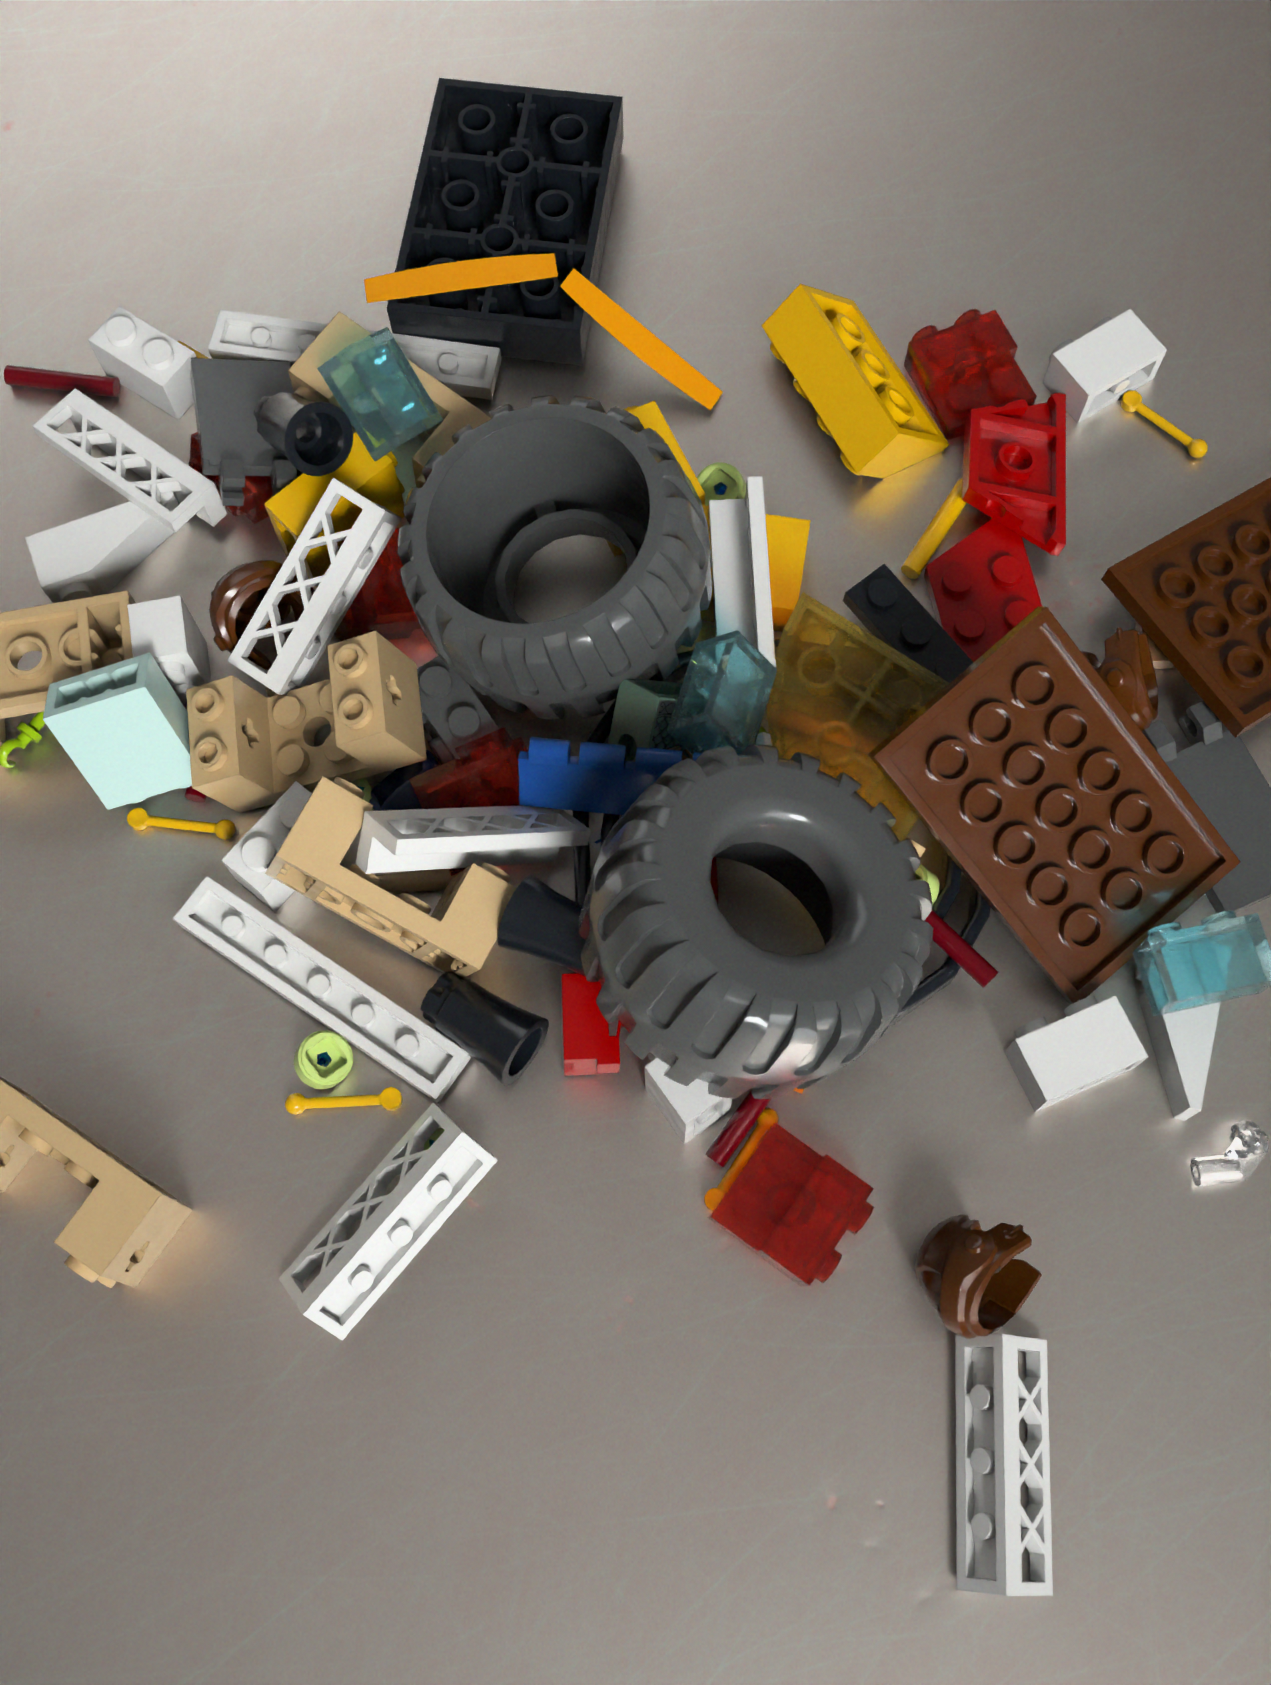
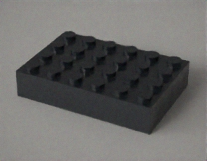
M439 78L395 272L472 259L554 253L558 277L388 300L387 313L392 333L500 348L502 357L583 366L591 316L560 285L569 273L576 269L597 287L624 137L622 97Z

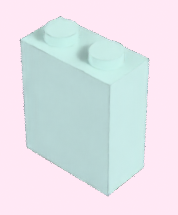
M150 652L49 684L43 720L108 810L129 803H139L146 798L171 790L192 786L188 712Z

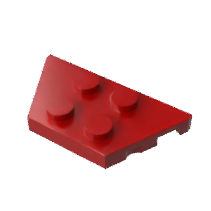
M1051 394L1046 403L1030 406L1023 399L1008 402L1003 407L986 406L971 409L964 425L962 500L1050 555L1059 556L1066 545V394Z
M990 519L926 565L924 578L935 619L973 662L1037 607H1042L1022 537L994 519Z

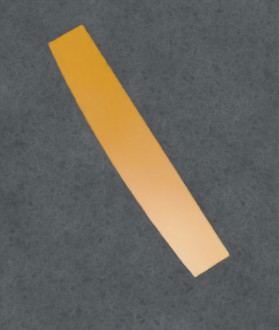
M554 253L513 255L443 263L364 279L366 301L367 303L554 278L558 277Z
M573 269L560 287L633 354L670 383L711 411L723 392L576 269Z

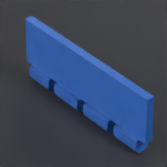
M530 737L529 751H520L518 758L520 805L623 815L645 789L653 785L664 771L682 761L683 751L637 747L636 762L626 761L625 745L581 741L578 757L570 756V740ZM694 752L693 760L695 761L702 753Z

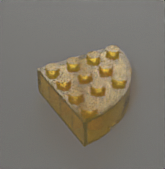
M803 592L783 629L775 655L776 670L772 671L767 707L768 730L772 746L777 748L778 757L790 759L795 753L801 752L820 759L819 770L834 778L842 771L853 777L862 785L857 793L874 808L882 802L896 818V822L891 829L900 842L904 841L909 837L920 819L868 754L949 683Z

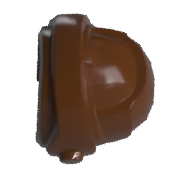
M273 560L245 563L226 573L216 583L214 590L211 592L209 613L211 625L215 632L213 640L221 651L233 652L281 569L282 563ZM297 575L294 576L291 583L298 582ZM300 590L283 595L278 604L281 621L288 617L291 607L294 612L295 621H298L304 611ZM270 620L264 629L271 628ZM253 647L248 659L266 671L269 670L272 666L271 661L260 650Z
M1118 627L1116 632L1104 641L1105 659L1101 664L1095 654L1086 651L1081 652L1139 729L1143 731L1150 727V724L1158 715V686L1148 637L1145 632H1137L1133 629L1123 631L1121 627Z
M964 1214L953 1216L940 1222L927 1234L918 1251L915 1264L916 1277L923 1287L930 1304L937 1310L945 1327L967 1339L975 1338L976 1336H987L1007 1323L1020 1310L1042 1274L1027 1261L1013 1259L1032 1244L1031 1237L1023 1231L1021 1224L1015 1226L1000 1223L987 1231H983L979 1220H970Z

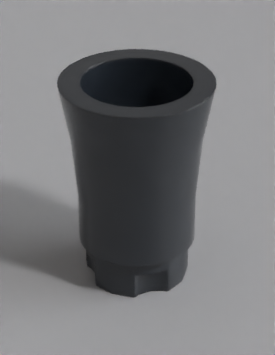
M283 392L270 397L263 396L257 403L253 413L257 420V432L269 445L282 452L293 466L302 473L311 476L327 475L342 466L348 458L353 444V430L347 415L339 407L331 403L310 401L295 394Z
M529 875L516 888L506 906L498 930V945L502 948L542 958L585 976L581 952L586 940L580 937L579 917L582 905L558 893L534 875Z
M447 971L438 978L436 983L426 993L420 1008L423 1011V1017L434 1024L438 1032L468 1052L504 1086L512 1084L528 1068L540 1050L549 1027L548 1019L521 1009L494 995L471 979L464 980L452 971Z

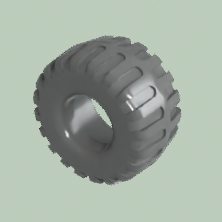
M553 395L531 398V406L514 410L510 404H506L489 411L492 419L475 429H472L469 423L452 435L454 445L443 456L435 452L423 467L422 474L426 482L422 488H411L403 511L409 525L399 528L397 546L398 555L403 564L400 571L402 585L421 628L435 652L454 672L480 694L488 695L499 706L516 713H523L528 707L538 718L563 719L565 709H576L582 718L597 716L605 713L603 703L617 698L619 684L625 679L649 680L655 674L662 680L667 678L679 665L677 649L680 645L692 647L702 629L700 611L708 609L712 597V559L706 516L691 481L686 476L667 443L655 430L651 428L644 429L639 418L630 412L615 406L606 413L600 401L583 396H574L570 405L560 404ZM580 534L604 538L622 550L626 556L628 571L617 584L592 604L570 615L540 623H528L517 615L514 603L515 586L520 571L538 550L556 539Z
M752 744L747 746L738 756L734 748L723 746L703 752L695 761L688 758L672 765L664 771L653 785L645 789L614 824L602 844L587 887V894L579 917L580 937L586 940L581 952V961L587 981H599L602 987L596 998V1004L608 1024L619 1019L630 1033L624 1042L625 1045L641 1060H644L649 1053L653 1054L668 1065L664 1076L684 1086H688L695 1079L708 1082V1093L710 1095L736 1099L751 1089L755 1099H772L783 1096L795 1088H808L865 1054L883 1036L918 987L923 975V968L921 966L930 954L933 927L925 919L932 911V896L929 883L924 880H916L914 873L920 866L921 860L913 843L908 839L899 841L891 829L896 822V818L882 802L874 808L857 793L862 786L858 781L843 771L836 778L819 770L820 759L811 755L797 752L790 759L778 757V750L775 746ZM714 857H721L739 861L766 873L782 884L809 912L823 937L825 947L815 953L789 956L764 950L737 933L718 908L710 883L712 859Z

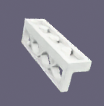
M76 388L32 426L37 436L175 533L195 514L213 527L227 515L225 507L222 506V500L217 488L212 481ZM69 418L77 430L75 433L59 434L55 431ZM92 445L98 446L111 456L92 457ZM126 469H131L147 481L128 482L126 480ZM174 492L180 504L173 511L168 510L161 505V493Z
M763 476L747 477L745 499L709 500L708 512L719 696L772 694L776 660Z
M333 478L227 661L279 695H286L288 691L303 687L402 518ZM343 496L362 508V511L351 529L335 533L331 513L340 497ZM323 528L325 536L318 537ZM344 540L343 544L338 550L337 542ZM327 545L331 562L325 575L308 579L304 559L311 548ZM297 575L298 582L291 583L294 576ZM318 586L312 595L310 587ZM300 590L304 611L298 621L282 625L278 609L279 602L284 594ZM270 620L271 628L264 629ZM291 631L287 640H285L284 633ZM274 636L278 655L267 672L247 658L258 639Z
M532 806L365 811L355 864L363 872L370 874L467 868L472 863L481 866L482 863L500 866L556 862L559 847L588 845L591 830L563 809Z
M433 1102L280 1276V1282L304 1316L340 1340H343L498 1160ZM441 1126L445 1131L429 1149L423 1151L425 1142ZM401 1174L398 1185L390 1194L385 1195L388 1184L395 1176ZM362 1219L357 1232L349 1240H346L348 1230L357 1220ZM319 1264H322L320 1274L306 1289L302 1283Z
M988 1334L987 1336H976L970 1339L955 1335L957 1590L1002 1596H1053L1047 1340L1007 1334ZM1018 1351H1026V1378L1024 1382L1021 1381L1018 1375ZM1022 1417L1027 1423V1441L1024 1446L1019 1439V1422ZM1024 1481L1028 1486L1029 1502L1025 1510L1020 1500V1487ZM1025 1547L1030 1553V1581H1022L1021 1554Z

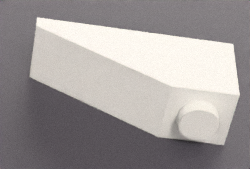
M174 492L161 493V505L170 511H173L179 505V502ZM128 501L27 536L25 539L41 588L52 603L107 594L174 531L133 502Z
M1163 932L1149 948L1143 947L1140 951L1135 968V979L1142 980L1139 1002L1173 1118L1186 1121L1202 1110L1230 950Z

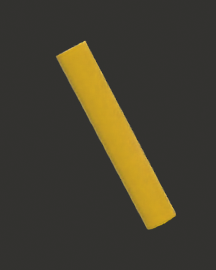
M963 478L957 481L901 566L902 573L908 578L917 579L966 505L967 502L962 500Z

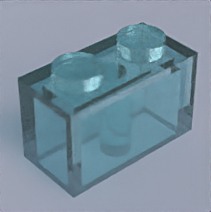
M388 327L348 345L317 368L374 462L409 443L443 421V418Z
M738 630L697 642L667 732L692 755L694 752L703 753L717 747L731 746L739 756L747 746L756 744L777 669Z
M1229 910L1203 918L1201 920L1202 925L1182 929L1179 922H1173L1147 931L1148 937L1132 953L1153 1017L1259 994L1271 986V949L1258 913L1236 917L1235 911Z

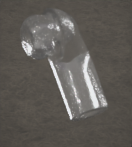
M1251 1120L1235 1123L1231 1127L1232 1133L1229 1137L1232 1143L1224 1154L1191 1159L1190 1169L1195 1185L1200 1187L1242 1182L1249 1179L1268 1152L1267 1134L1260 1129L1257 1123Z

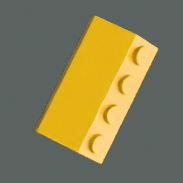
M799 284L761 325L771 340L769 346L772 353L777 359L788 366L795 377L793 379L795 389L801 396L811 402L818 413L816 417L817 423L826 434L834 438L842 451L840 454L842 462L855 475L884 479L944 451L950 445L853 300Z

